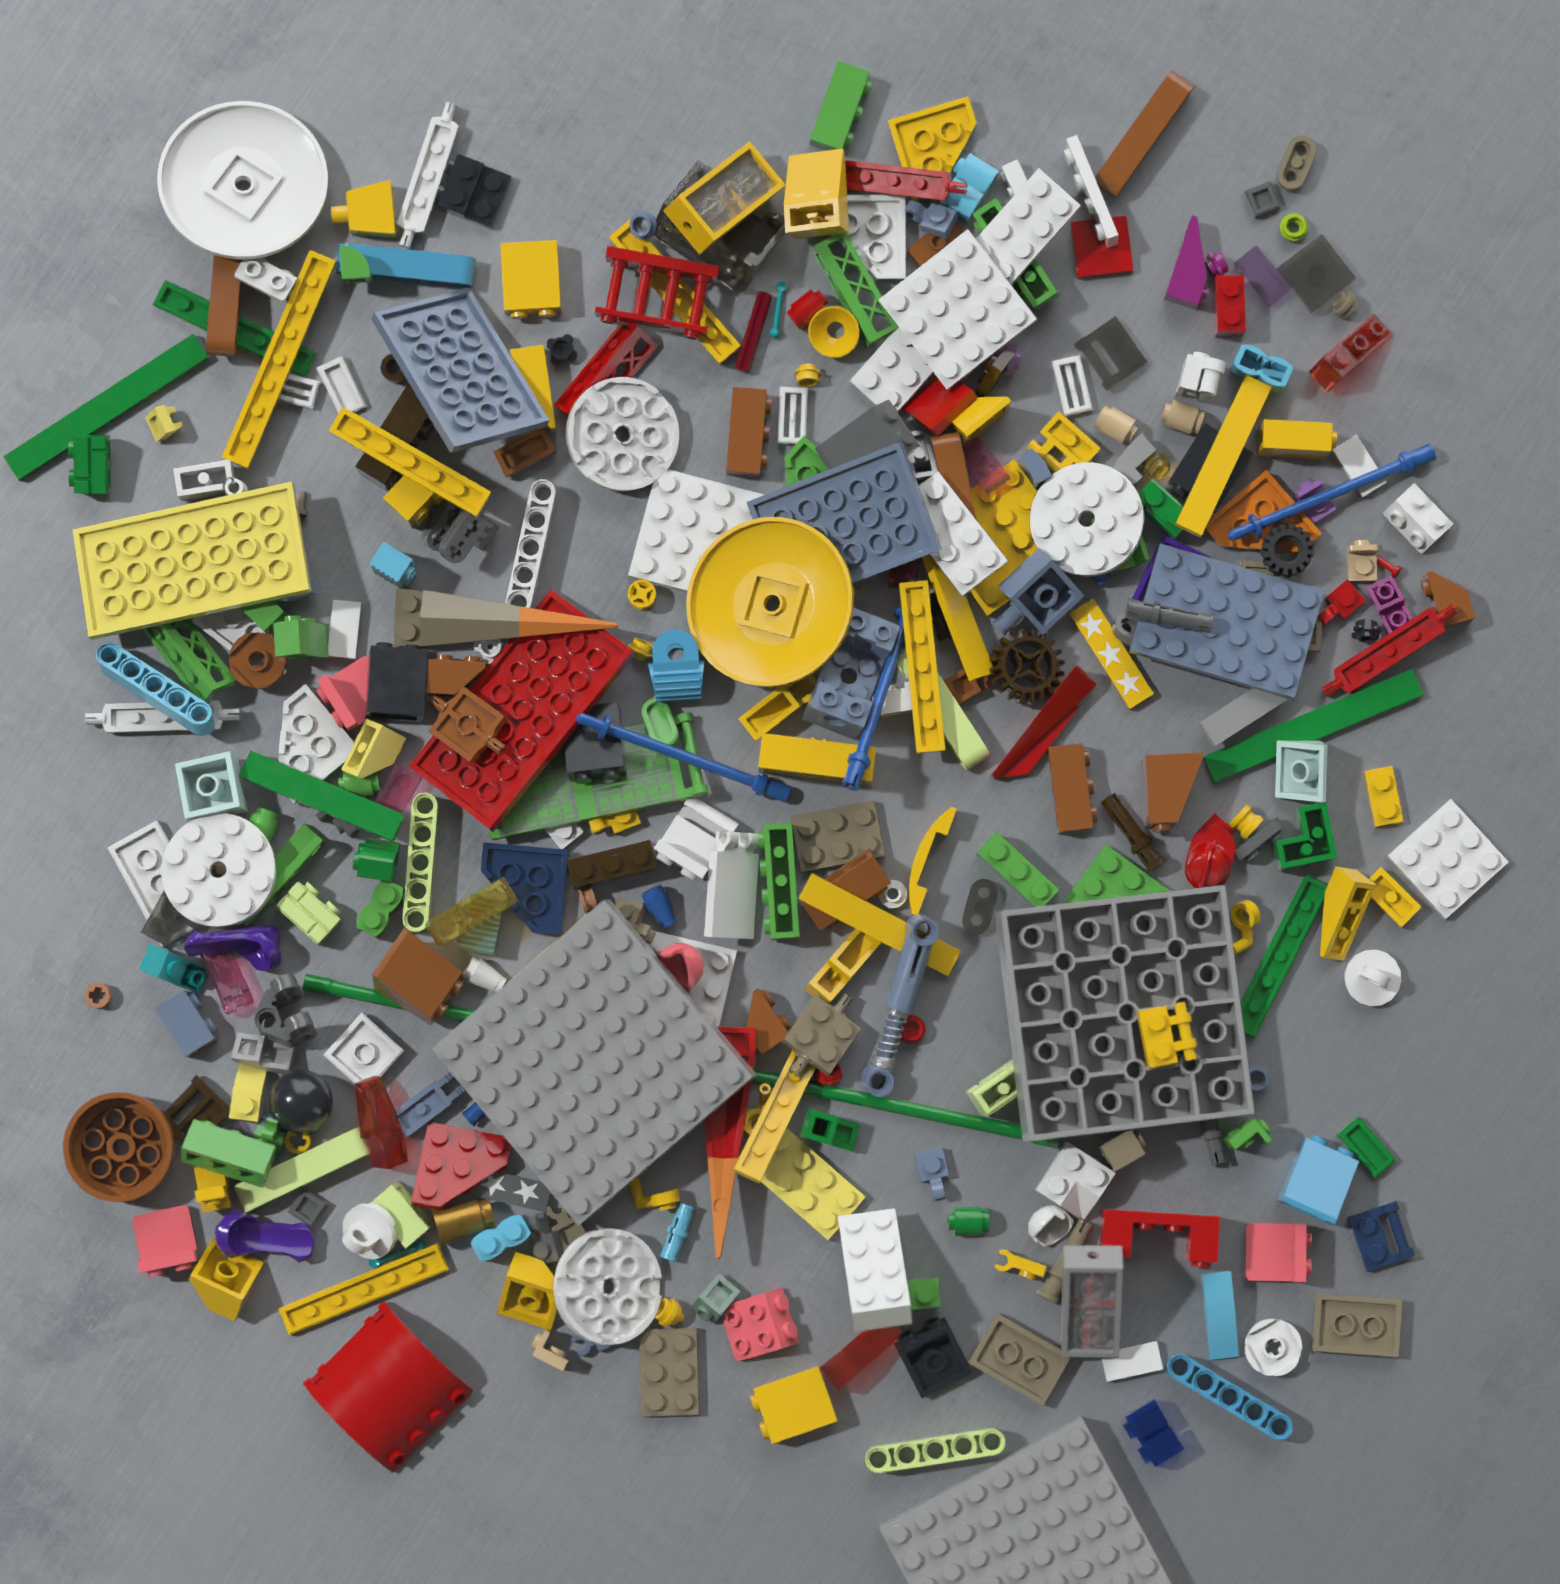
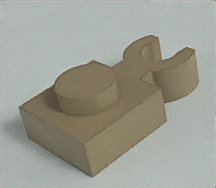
M551 1206L547 1207L548 1215L558 1222L551 1229L552 1231L558 1230L565 1252L577 1238L587 1232L582 1224L578 1225L572 1217H569L568 1212L564 1208L560 1214H556Z

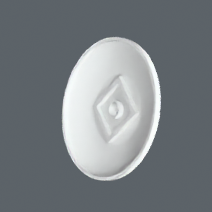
M235 101L206 108L179 126L170 137L162 152L158 167L157 184L161 205L167 218L177 232L199 249L216 256L230 259H256L273 255L290 247L312 228L324 207L328 189V173L320 145L308 128L299 120L271 105L251 101ZM241 180H246L251 184V187L246 191H240L235 185Z

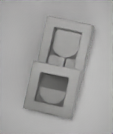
M237 1033L231 1059L249 1067L285 1074L292 1070L296 1047L288 1048L276 1042L267 1041L266 1037L261 1035Z

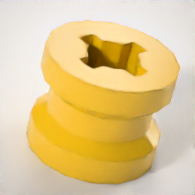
M646 580L633 582L628 589L630 604L638 610L650 609L656 601L654 586Z
M1246 804L1228 825L1231 828L1238 829L1241 837L1245 840L1264 818L1260 815H1255L1252 812V808Z

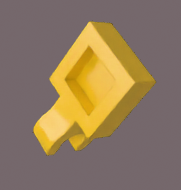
M636 810L589 821L592 834L612 827L615 835L641 824Z
M999 1250L1000 1254L1008 1258V1262L1004 1266L995 1264V1269L1007 1271L1014 1267L1020 1269V1276L1035 1280L1037 1275L1044 1276L1047 1266L1015 1256L1007 1250Z

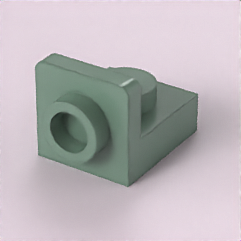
M718 1273L693 1303L692 1308L695 1309L696 1314L701 1319L714 1324L741 1291Z

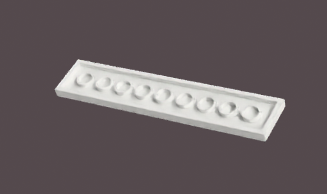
M1038 168L976 240L1009 283L1013 285L1082 206ZM898 328L894 330L850 382L876 405L889 399L899 413L903 406L916 394L934 372L902 330Z

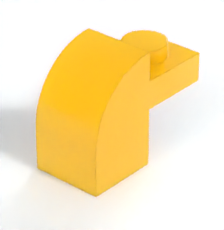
M195 1167L194 1172L198 1188L195 1191L196 1202L201 1203L202 1213L230 1208L232 1201L229 1178L203 1168Z

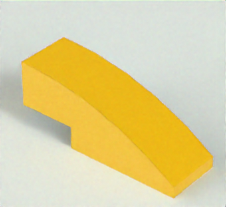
M811 674L800 681L779 686L739 717V721L753 739L757 741L762 737V733L767 734L808 704L816 679Z
M855 929L804 990L812 997L817 995L830 1004L882 942Z

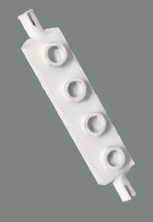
M446 102L442 117L431 118L397 221V225L404 230L399 243L401 247L405 246L407 249H410L414 234H425L436 201L435 196L442 182L459 131V126L452 121L457 105L454 103L451 105L450 102Z
M219 700L211 701L208 704L211 707L215 720L213 730H221L224 720L240 721V715H229L240 714V708L223 709ZM175 702L172 706L179 707L184 702ZM148 703L105 704L102 713L85 714V718H87L85 719L86 725L103 724L106 733L189 731ZM198 716L194 721H204L207 716Z

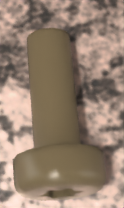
M300 491L299 517L307 516L308 511L305 510L306 491Z

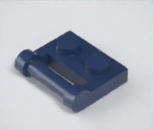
M1397 1201L1347 1217L1366 1272L1415 1256L1413 1247H1409L1397 1212L1399 1209ZM1383 1214L1387 1215L1399 1250L1392 1254L1378 1217Z

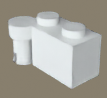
M1194 352L1193 355L1188 354L1182 366L1175 396L1203 403L1206 395L1216 396L1220 376L1224 375L1227 363L1216 358H1210V355L1202 352Z
M230 460L173 468L177 496L181 501L224 494L228 496L249 491L243 481L235 478L234 466Z

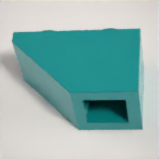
M149 943L138 970L200 995L211 968Z

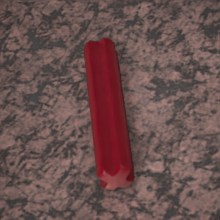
M764 291L757 293L735 365V369L739 372L749 373L772 300V295Z

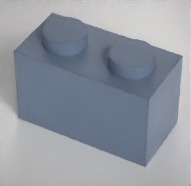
M183 990L155 1009L184 1056L189 1058L216 1041L217 1038L214 1033L218 1030L210 1017L206 1019L203 1017L199 1010L203 1006L196 994H189L188 991Z

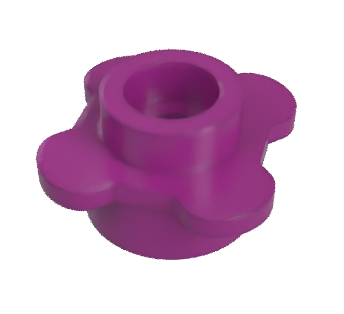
M1220 252L1215 254L1208 253L1205 266L1212 277L1229 272V267Z

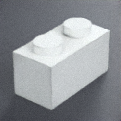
M1018 159L1001 167L1000 177L1003 183H1007L1009 187L1007 192L1010 198H1012L1027 182V179Z

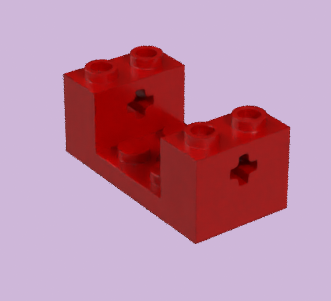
M1101 1209L1099 1246H1122L1123 1263L1124 1257H1131L1133 1223H1135V1229L1155 1230V1224H1164V1230L1183 1231L1184 1226H1186L1184 1260L1191 1261V1267L1210 1268L1211 1262L1218 1263L1220 1216Z

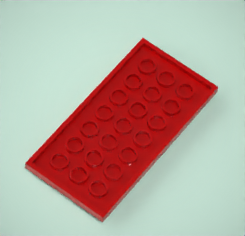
M551 589L535 608L589 618ZM605 629L511 638L469 690L508 719L496 737L497 740L507 746L506 752L496 746L504 753L502 756H499L488 747L473 765L435 736H432L410 763L409 767L494 832L579 726V723L576 721L577 715L580 713L588 714L636 653Z

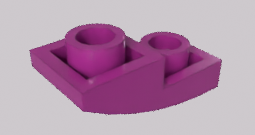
M1392 575L1366 587L1387 635L1412 619L1404 603L1405 599Z

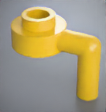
M1243 900L1235 904L1230 912L1231 920L1241 930L1242 938L1233 943L1234 956L1253 945L1252 928L1260 922L1259 908L1249 900Z
M767 1083L762 1084L759 1088L761 1098L757 1109L747 1112L744 1133L748 1137H750L753 1131L752 1125L757 1123L771 1094V1087Z
M639 1176L629 1184L634 1206L637 1209L659 1206V1210L663 1211L675 1208V1202L681 1200L678 1189L644 1196Z

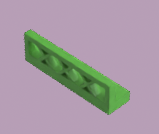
M846 233L835 234L814 246L812 254L842 307L849 310L858 321L860 328L859 337L866 349L876 345L879 339L899 328L879 302L882 296ZM842 240L847 249L845 258L834 256L828 246ZM849 254L853 261L848 260ZM837 262L843 264L842 269L840 268ZM846 265L858 268L861 274L858 283L846 279L844 275ZM863 279H864L865 283L867 284V286L862 284V280H863ZM851 286L857 288L855 293ZM860 289L872 293L874 297L872 307L860 304L858 300ZM876 304H878L881 310L875 309ZM865 311L870 312L869 318ZM873 314L884 316L890 326L877 333L871 323Z
M190 619L142 629L189 692L207 704L211 702L218 691L230 687L236 682L233 674ZM177 627L186 630L190 635V639L181 636L177 632ZM193 649L202 651L207 657L206 660L198 658L194 654ZM210 670L219 673L224 680L216 682L210 675Z
M304 823L274 856L277 874L273 891L262 909L253 917L243 922L247 927H251L326 843Z

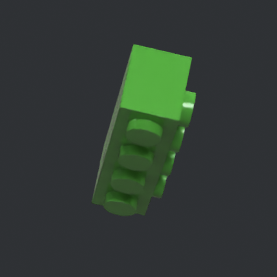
M997 198L972 213L977 220L973 224L979 234L1004 208ZM1037 258L1014 282H1017L1022 289L1019 296L1028 307L1033 306L1036 310H1039L1060 296L1059 291Z
M792 823L763 824L764 832H758L759 849H765V860H760L761 878L767 877V889H762L763 906H769V917H764L765 934L771 935V940L799 939Z

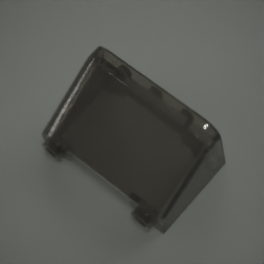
M698 160L663 202L656 218L657 231L655 236L689 261L719 266L718 280L734 291L744 292L785 235V218L781 214L767 212L762 218L752 213L699 255L663 211L681 193L713 170Z

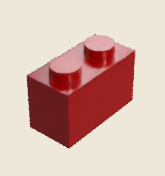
M1216 275L1213 281L1215 337H1243L1246 332L1244 275Z

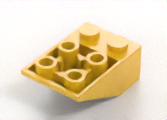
M844 149L789 156L784 198L785 233L794 239L849 233Z

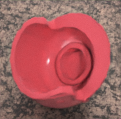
M686 943L672 944L657 952L659 959L685 990L690 993L703 976L704 963L702 955L695 947Z

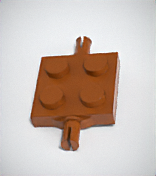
M464 686L448 702H445L436 694L432 698L439 704L429 699V705L440 711L436 722L429 732L474 765L488 747L499 756H502L504 753L496 746L506 752L507 746L497 740L496 737L508 719Z

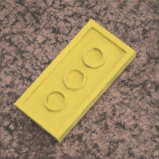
M786 1129L761 1180L765 1186L827 1240L839 1228L838 1216L851 1215L865 1198L860 1191L789 1129Z

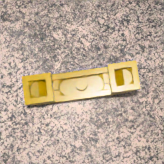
M954 807L949 808L934 822L924 836L915 855L909 879V906L912 916L919 913L927 892L926 888L918 886L917 883L935 834L947 837L957 810Z

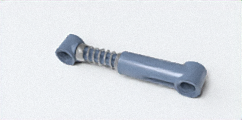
M924 914L913 915L906 922V936L885 1006L888 1007L886 1011L888 1016L884 1018L886 1023L885 1026H882L884 1028L883 1033H880L882 1037L880 1041H877L879 1047L875 1048L877 1053L873 1055L872 1062L861 1073L860 1080L863 1087L876 1097L888 1095L894 1087V1078L892 1076L894 1070L892 1067L894 1065L893 1060H895L894 1053L898 1052L896 1046L900 1045L898 1039L902 1037L900 1032L904 1030L903 1023L907 1022L905 1018H908V1014L913 1012L932 945L939 936L938 925ZM926 923L928 926L927 933L924 936L918 937L916 934L918 926ZM882 1074V1083L879 1086L872 1087L873 1077Z

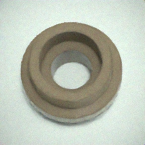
M1351 291L1339 293L1332 302V313L1336 316L1340 315L1342 318L1348 317L1358 304L1355 294Z

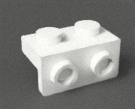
M262 257L243 259L235 272L236 279L280 302H285L287 297H290L297 278L291 272L271 265Z
M1415 483L1383 512V515L1421 554L1453 525L1448 517Z

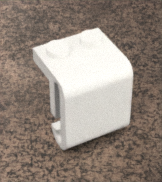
M688 798L663 838L659 839L655 845L654 852L658 854L656 858L668 866H671L673 863L682 869L680 873L695 882L696 879H699L703 882L708 875L710 851H716V832H735L739 824L700 799Z

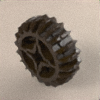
M1025 628L1019 630L1018 636L1014 631H1010L1008 639L1001 637L999 639L1001 646L995 645L992 649L998 656H991L989 658L992 664H997V666L990 668L991 673L997 674V677L991 681L992 684L1000 682L1002 686L998 689V693L1001 694L1005 690L1009 691L1006 698L1009 701L1017 695V704H1022L1025 697L1029 705L1035 703V697L1038 701L1043 702L1046 699L1045 694L1052 696L1055 692L1053 687L1058 688L1061 685L1060 680L1056 677H1063L1065 674L1063 670L1057 668L1065 664V660L1056 659V656L1061 654L1062 650L1056 649L1053 651L1051 647L1055 645L1056 641L1052 639L1046 643L1044 641L1047 637L1046 633L1041 634L1037 638L1036 629H1031L1028 636ZM1028 645L1036 648L1038 651L1034 654H1026L1015 646ZM1007 654L1011 656L1010 660L1014 664V672L1010 676L1006 670ZM1045 657L1048 667L1046 679L1042 676L1044 673L1039 667L1040 660ZM1035 658V661L1031 664L1032 667L1018 675V672L1022 670L1021 666ZM1024 678L1028 679L1031 683L1035 682L1039 687L1025 688L1017 685L1016 682Z

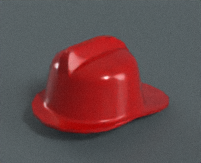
M1209 825L1201 828L1194 834L1185 862L1186 878L1194 888L1226 884L1235 855L1233 836L1226 829L1217 825Z

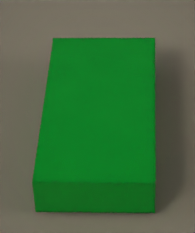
M1359 1116L1336 1134L1344 1145L1354 1153L1356 1159L1373 1178H1376L1396 1161Z

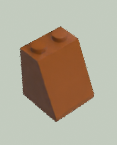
M1203 752L1155 754L1143 757L1141 765L1145 828H1152L1153 833L1169 832L1178 823L1203 760Z
M405 928L372 974L374 990L429 1025H432L435 1019L439 1021L442 1019L448 1009L446 1003L451 996L456 997L464 986L461 970Z

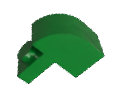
M807 1109L800 1137L852 1152L860 1124Z

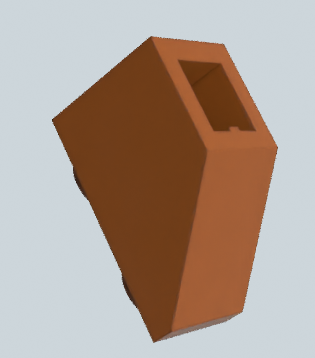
M1433 571L1426 572L1423 575L1424 580L1421 581V588L1424 597H1429L1431 609L1438 613L1452 604L1458 613L1444 622L1445 628L1470 622L1475 618L1466 589Z
M436 655L435 659H429L427 676L428 696L436 694L441 697H455L463 686L467 689L487 669L486 662H481V657L464 656V661L452 660L453 656Z
M757 988L752 994L746 1027L757 1029L756 1048L761 1055H764L781 1043L791 1026L783 1014L777 1017L771 1007L775 1003L765 990L761 993Z

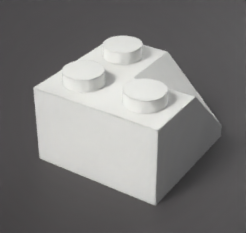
M1065 1142L1038 1183L1035 1191L1076 1218L1084 1220L1103 1194L1115 1172L1069 1142Z

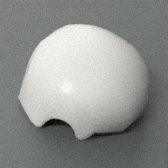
M1048 1205L1034 1212L1028 1222V1232L1036 1243L1039 1242L1042 1246L1047 1247L1063 1238L1071 1230L1074 1222L1062 1207Z

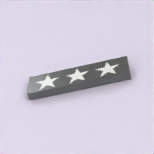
M499 1172L485 1179L482 1184L466 1194L546 1212L551 1192L543 1182Z

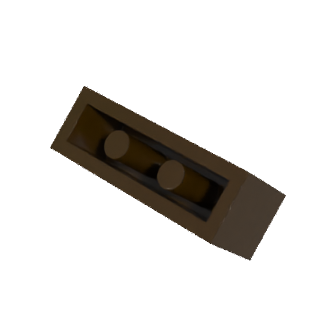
M650 840L567 860L575 890L658 870Z

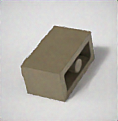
M1129 1129L1097 1148L1110 1170L1116 1172L1145 1155L1143 1148L1146 1147V1144L1139 1132L1133 1133Z

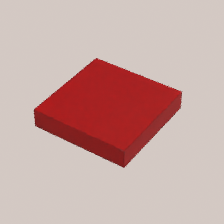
M1127 215L1111 217L1118 233V244L1107 248L1105 241H1099L1096 235L1094 225L1097 222L1095 219L1071 221L1070 226L1077 279L1133 273Z
M934 375L903 406V409L907 415L938 436L977 398V395L961 381L947 390L938 377Z

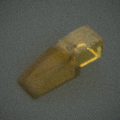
M503 877L429 919L425 926L440 949L519 901Z

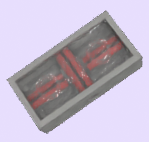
M1064 1246L1060 1330L1061 1357H1119L1123 1281L1122 1246Z

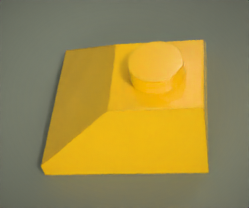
M977 397L948 426L953 432H959L962 443L966 445L1009 410L1011 400L1008 397Z
M212 1238L190 1275L189 1280L210 1311L235 1322L250 1295L264 1262L250 1255L228 1258L222 1253L216 1240Z
M515 1252L505 1279L497 1314L551 1331L557 1312L554 1296L555 1277L543 1260Z

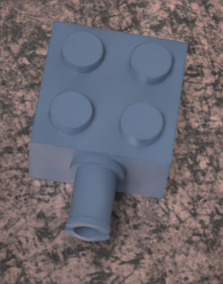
M1038 548L998 586L1011 601L1009 603L1011 606L992 623L1005 636L1023 618L1024 620L1027 619L1040 633L1044 634L1079 602L1084 595L1044 551Z

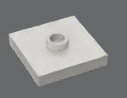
M361 1013L326 1051L324 1056L362 1091L367 1093L402 1055L404 1050L367 1016Z

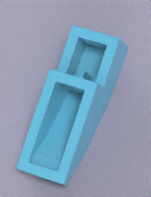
M1231 1271L1200 1274L1210 1360L1239 1357Z

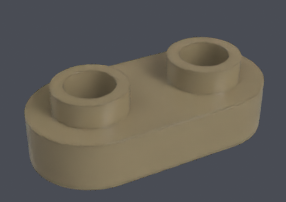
M1296 136L1290 141L1278 169L1277 182L1286 191L1299 189L1303 185L1316 154V145L1308 136ZM1299 147L1304 148L1306 154L1299 156L1296 153V149ZM1287 173L1294 174L1295 181H1288L1285 175Z

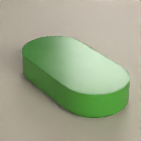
M656 698L648 700L643 705L641 713L649 737L676 747L679 742V734L668 703L656 702Z

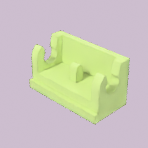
M397 1181L371 1203L378 1204L392 1216L395 1222L393 1227L395 1233L397 1232V1239L407 1248L432 1228L435 1223L421 1207L411 1205L412 1196Z

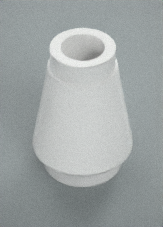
M474 956L463 972V977L467 979L468 983L496 993L506 982V978L484 959H477Z

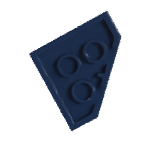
M483 842L481 872L532 933L561 935L569 850Z

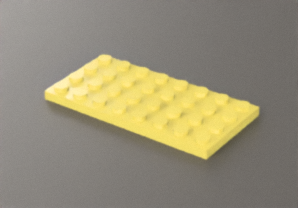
M292 481L73 529L88 637L91 640L312 592L295 486Z

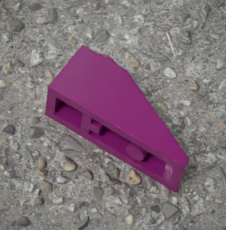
M1192 215L1164 300L1196 310L1199 303H1205L1209 288L1205 287L1207 276L1198 218Z

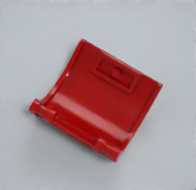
M383 1301L378 1306L379 1310L372 1317L369 1315L363 1321L365 1325L326 1364L322 1363L317 1368L318 1372L312 1378L308 1377L302 1384L326 1413L360 1447L393 1473L446 1421L447 1417L459 1405L466 1401L467 1397L474 1390L440 1361L401 1321L395 1311Z

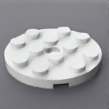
M616 377L606 379L591 386L577 399L567 420L566 441L569 454L575 466L587 479L609 490L631 491L653 483L670 467L678 449L679 426L674 409L659 393L658 389L639 379ZM619 426L626 427L629 430L630 437L628 441L622 443L616 438L615 432Z
M1084 462L1060 469L1043 483L1033 500L1030 526L1036 546L1044 551L1063 572L1090 577L1108 573L1121 566L1130 558L1139 545L1145 517L1138 492L1123 474L1107 465ZM1083 512H1091L1095 516L1094 523L1089 527H1084L1079 522Z
M226 813L198 817L185 824L170 840L165 850L161 867L163 887L172 905L190 921L211 928L238 925L257 914L270 898L277 874L274 851L266 836L248 820ZM217 863L226 865V873L220 878L212 876V866Z
M598 1229L580 1236L565 1250L556 1269L554 1296L560 1316L576 1335L592 1343L620 1344L637 1337L652 1322L661 1302L659 1278H662L659 1264L645 1242L627 1231ZM608 1278L613 1282L614 1286L613 1291L609 1295L603 1293L604 1280Z

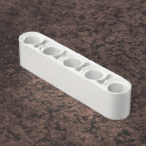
M545 479L534 482L529 492L506 597V604L511 605L515 598L523 597L527 600L526 607H533L557 498L554 485ZM546 487L550 489L551 496L545 501L537 499L536 492L539 488ZM534 515H541L545 518V523L540 528H534L530 525V519ZM529 542L539 545L538 552L533 556L526 555L523 552L524 546ZM530 570L533 573L532 580L528 583L519 582L517 580L519 572Z

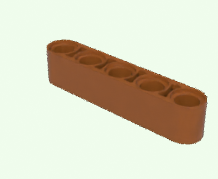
M1172 70L1168 73L1096 175L1095 180L1100 187L1115 197L1120 194L1195 87L1193 84Z
M216 255L213 257L206 355L235 357L242 282L235 278V272L243 259H230Z
M959 432L931 437L938 472L976 519Z

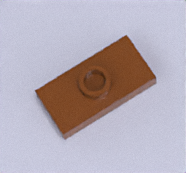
M956 221L947 239L926 233L907 248V252L920 267L965 231Z

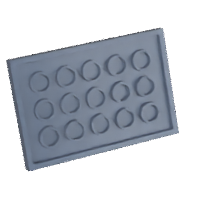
M470 288L373 313L371 320L450 453L547 426L550 421Z
M903 442L896 443L746 502L752 519L783 517L805 523L822 533L833 543L844 558L850 572L852 584L942 550Z
M1160 544L1143 602L1154 603V601L1161 602L1160 605L1213 614L1212 628L1209 633L1157 622V624H1151L1149 620L1138 618L1129 653L1294 700L1324 591Z

